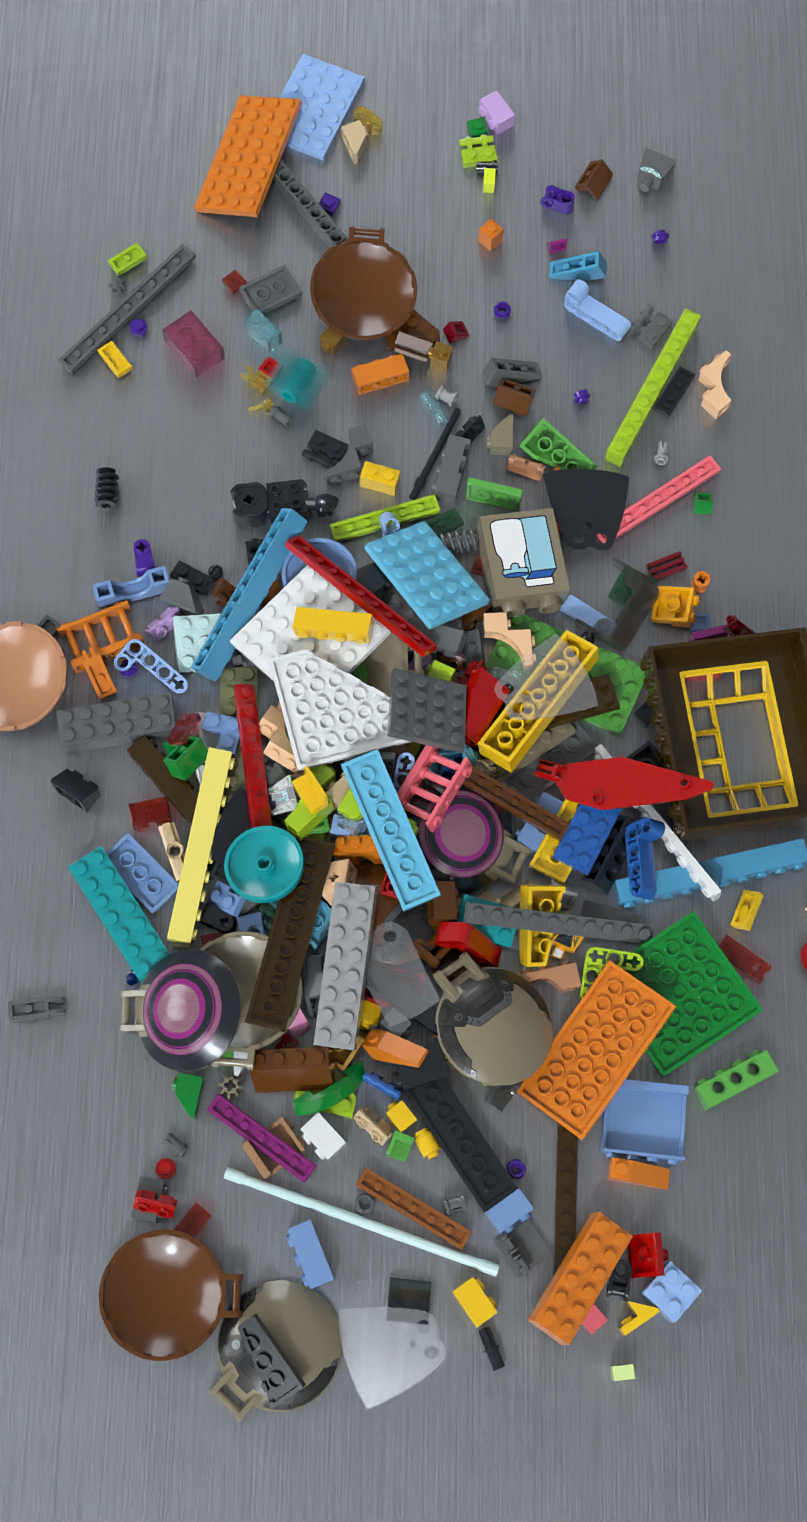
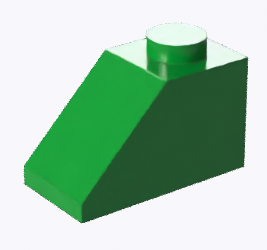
M179 1073L178 1078H174L172 1089L175 1090L174 1093L188 1115L196 1120L204 1078Z

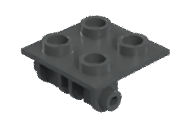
M529 1219L495 1242L518 1278L552 1255Z

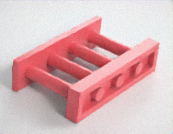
M426 745L398 790L397 795L404 811L427 820L426 826L431 832H434L436 827H439L442 823L443 815L464 780L470 776L473 766L466 757L459 764L439 755L440 751L437 747ZM438 762L455 770L456 773L452 780H448L429 771L432 764ZM427 778L447 788L440 797L420 788L419 785L422 780ZM417 794L436 803L437 805L432 813L411 805L410 800L413 795Z

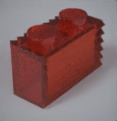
M167 796L129 804L132 826L138 832H145L150 829L149 827H159L162 824L173 822Z

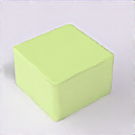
M634 1364L610 1366L612 1381L636 1378Z

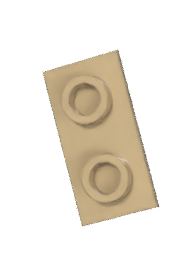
M364 1105L357 1111L353 1119L360 1128L365 1129L371 1135L375 1142L383 1146L388 1138L394 1134L393 1128L383 1119L377 1124L375 1121L379 1115L370 1106Z

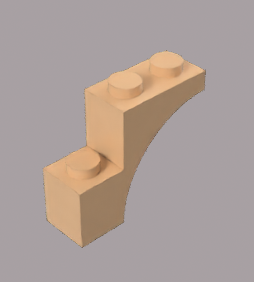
M727 350L722 354H717L709 365H704L700 370L698 379L708 389L702 396L701 406L715 419L719 418L729 409L732 401L724 391L721 382V372L729 363L731 357Z
M507 612L484 613V638H494L507 643L519 655L524 672L532 671L533 665H536V654L532 653V647H535V638L531 636V630H511V621L507 619Z
M271 705L259 723L260 733L271 739L263 754L296 773L298 769L291 743L285 733L283 713Z

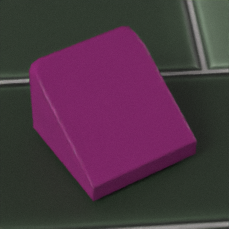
M567 238L547 242L549 254L565 251Z

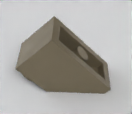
M513 415L507 416L491 430V436L487 437V448H490V455L510 456L512 454Z

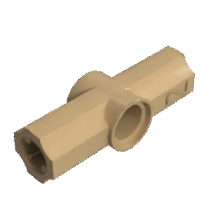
M168 822L159 826L158 829L176 882H179L185 851L175 823ZM174 848L181 850L177 856H172L170 852Z

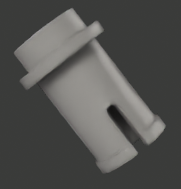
M663 441L658 442L657 454L654 456V460L658 465H665L669 460L667 456L669 443L667 441H664V446H662Z

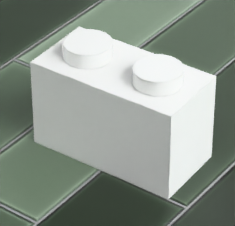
M319 1112L300 1129L303 1133L301 1135L302 1139L308 1145L312 1143L317 1148L314 1152L321 1160L326 1158L329 1161L346 1145L342 1137Z

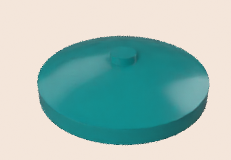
M274 826L254 827L239 835L230 845L224 862L225 875L231 888L243 899L254 903L274 902L287 896L298 885L304 871L303 852L297 840L289 832Z

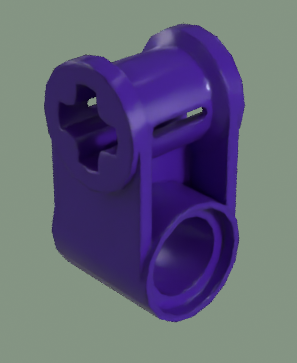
M554 185L546 187L545 196L540 200V204L544 208L563 214H570L574 210L575 196L571 191Z
M145 539L137 540L134 543L135 566L137 576L141 577L147 570L154 569L155 564L149 542Z

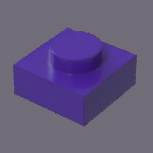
M325 192L319 205L327 214L333 216L341 204V199Z

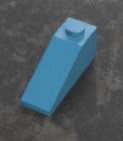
M599 251L550 262L549 278L559 280L579 279L582 281L605 278L607 261Z

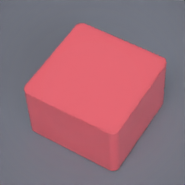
M593 1304L582 1325L590 1334H593L607 1322V1318Z

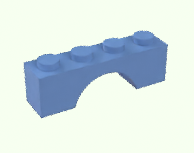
M161 566L147 570L143 576L132 581L114 582L108 580L93 584L92 587L99 610L113 606L119 601L132 602L162 594L170 581L166 567Z

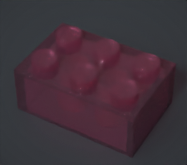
M191 310L162 330L165 342L196 378L225 359L223 346Z

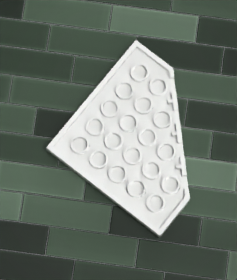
M308 650L268 659L298 771L304 770L305 766L312 768L366 754L376 749L382 750L411 742L387 736L390 697L386 696L385 693L361 682L360 679L338 669L337 666L324 659L322 660Z

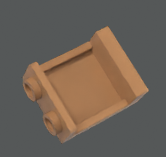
M281 1116L278 1118L279 1120L266 1128L300 1154L306 1152L304 1149L306 1143L300 1135L297 1137L292 1132L294 1126L288 1118L284 1120ZM248 1140L241 1145L265 1181L283 1168Z

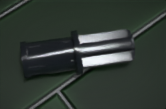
M490 1327L480 1329L479 1335L485 1348L484 1353H487L492 1370L495 1371L505 1367L498 1349L500 1346L496 1344Z

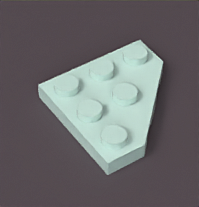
M221 614L173 617L178 673L196 672L191 666Z

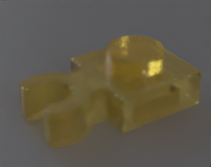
M246 366V371L249 374L245 375L241 372V379L249 381L248 386L263 396L271 387L269 379L271 382L272 378L260 370L254 373L252 367Z

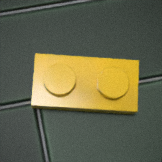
M743 890L730 925L736 929L750 931L764 895L760 892Z

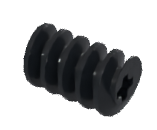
M102 467L96 470L94 501L97 507L115 508L118 506L116 502L118 496L116 494L119 490L116 487L119 486L117 482L119 475L114 474L116 473L114 468Z

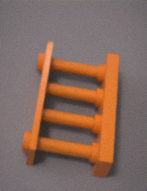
M128 601L116 602L109 608L71 623H63L60 627L56 628L60 638L67 637L74 654V659L70 663L75 674L85 670L81 659H84V656L81 654L73 633L84 629L90 646L95 653L99 652L103 662L114 659L130 640L138 639L145 644L142 634L134 633L126 612L131 611ZM118 615L127 634V638L121 641L116 639L108 620ZM102 623L110 642L108 646L103 648L99 647L91 626ZM133 643L130 646V651L141 648L140 644Z

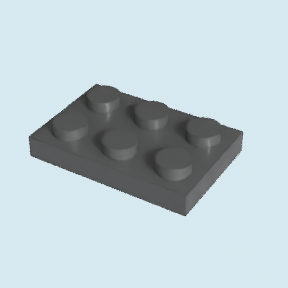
M286 265L238 287L240 294L255 318L302 296V290Z

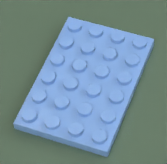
M302 54L279 97L301 99L302 102L286 147L324 161L365 82V76Z

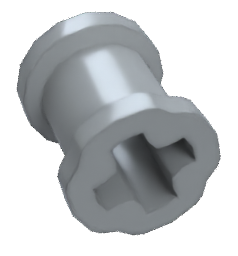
M441 385L435 399H440L448 403V406L453 407L459 393H454L447 389L445 385Z

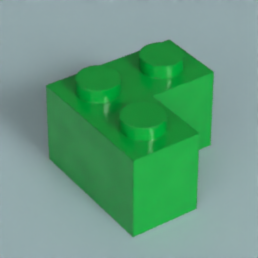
M174 732L163 743L168 752L163 761L174 778L186 780L207 758L208 750L200 737Z

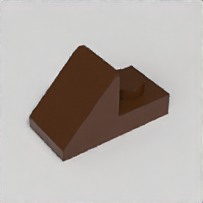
M224 578L218 580L212 593L218 599L216 604L225 608L236 589Z

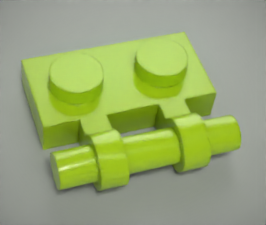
M486 134L475 138L469 136L459 140V147L466 146V149H461L460 153L463 168L476 167L477 162L492 163L495 161L497 163L495 145L488 146L487 144L494 142L493 135L486 136ZM481 144L482 147L473 148L472 145Z

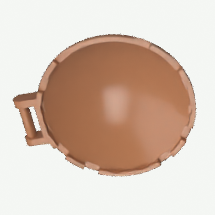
M11 621L0 625V731H16L30 727L45 718L59 702L67 681V663L59 643L43 628L35 624L22 623L21 621Z

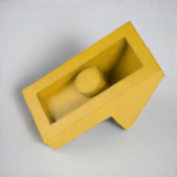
M627 1301L626 1303L635 1317L632 1318L629 1315L621 1321L622 1326L618 1329L622 1335L626 1336L660 1311L656 1307Z

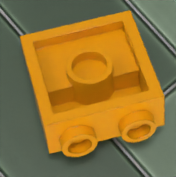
M658 586L651 620L653 623L671 624L672 627L691 628V624L696 622V612H694L695 606L699 605L700 597L694 588Z

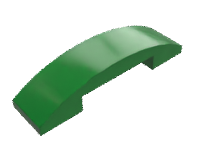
M359 1061L345 1069V1077L316 1095L313 1096L308 1091L292 1100L295 1114L297 1116L314 1114L326 1110L347 1098L363 1081L365 1074L363 1062Z

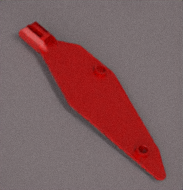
M625 757L560 764L540 758L539 762L541 764H538V771H535L534 774L535 777L556 782L566 800L599 810L687 800L711 791L714 788L712 781ZM684 782H688L686 786H682Z

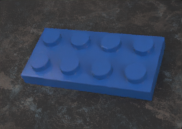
M580 804L553 855V859L588 876L622 808L599 810Z

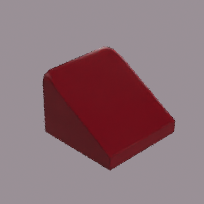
M463 321L448 322L443 328L449 343H454L470 336Z

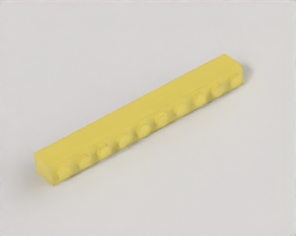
M210 747L208 749L167 941L191 945V941H196L198 929H194L196 921L200 922L202 910L199 909V904L204 902L206 891L203 890L204 882L208 883L210 871H207L208 863L212 864L213 862L211 860V849L214 835L222 815L219 814L220 808L225 807L227 796L223 795L224 789L229 788L231 779L227 775L229 769L233 770L235 758H231L232 752Z

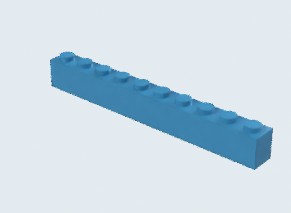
M282 508L193 662L191 668L206 679L217 681L221 677L225 665L230 661L235 650L230 640L258 612L262 600L267 596L270 586L277 579L278 572L290 553V550L285 547L286 541L303 533L307 520L293 509Z
M802 838L699 861L698 863L716 885L725 887L733 881L738 883L746 882L750 877L756 876L757 879H760L772 872H775L777 875L785 873L786 869L790 868L794 870L803 869L807 864V849ZM681 866L655 871L657 892L651 900L635 897L631 894L629 877L615 880L613 884L618 906H624L625 908L634 907L636 903L640 902L644 904L653 903L657 898H662L663 900L671 899L675 894L679 893L682 896L693 893V890L697 889L702 891V887L698 882L694 883L690 878L689 871Z

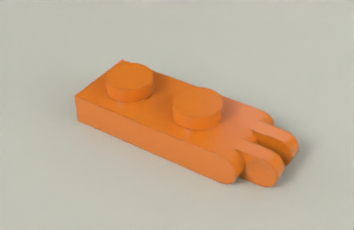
M90 647L88 648L91 653L90 656L87 655L85 650L81 651L84 659H81L100 700L117 691L99 652L95 653L93 648Z

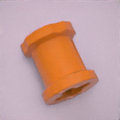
M699 571L694 575L691 588H694L696 593L705 592L710 583L709 574L705 571Z

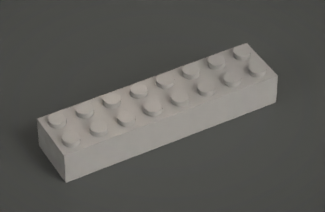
M335 881L313 1045L357 1050L378 894L376 886Z

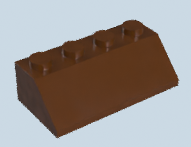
M310 1047L256 1050L254 1070H250L255 1093L326 1089L335 1083L334 1048Z

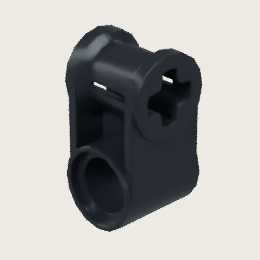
M209 902L206 903L200 918L202 924L222 934L232 933L236 930V923L230 914ZM228 922L230 923L229 926L225 925V926L223 927V925H222L223 923H228Z
M619 1259L609 1276L606 1298L612 1296L627 1302L632 1272L631 1264L628 1261ZM619 1263L626 1265V1272L623 1275H619L616 1271Z

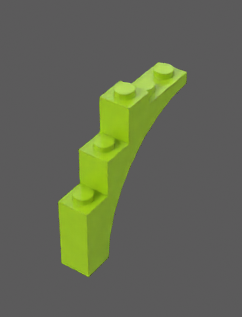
M331 763L309 768L325 793L327 792L326 788L333 781L337 782L336 772L330 766ZM326 794L329 806L311 815L302 799H300L292 813L284 820L287 830L300 841L334 810L329 794Z

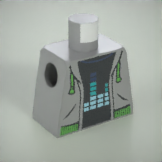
M288 775L268 789L272 816L285 819L295 809L301 798L292 786V781L298 777Z

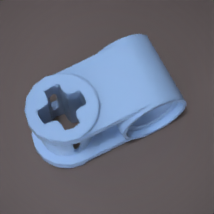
M385 512L380 516L379 522L382 537L401 530L399 522L393 513ZM393 520L392 524L386 525L388 521Z

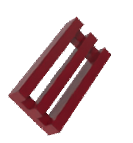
M680 551L646 564L653 582L684 571L688 566L685 564ZM672 561V562L667 563V564H665V565L659 566V565L664 564V563H666V562ZM677 564H680V565H681V566H679V567H676V568H674V569L668 570V571L663 572V573H661V574H658V575H656V576H655V574H654V573H657V572H659V571L668 569V568H670V567H672V566H675V565H677Z

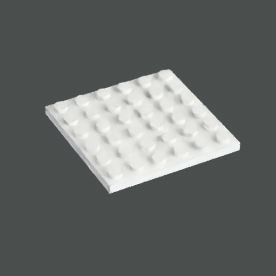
M307 565L230 640V643L274 681L268 659L302 650H308L322 660L324 659L337 666L338 669L345 673L351 674L391 632L373 618L374 627L371 643L357 644L354 641L338 642L333 639L318 640L313 637L303 639L295 636L292 626L296 607L368 614Z

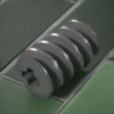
M468 529L467 534L464 530H461L460 535H458L457 531H453L452 536L447 532L445 538L442 533L439 534V539L454 555H456L457 549H459L461 554H463L464 548L467 549L468 553L471 551V547L478 551L476 529L474 533L471 529Z

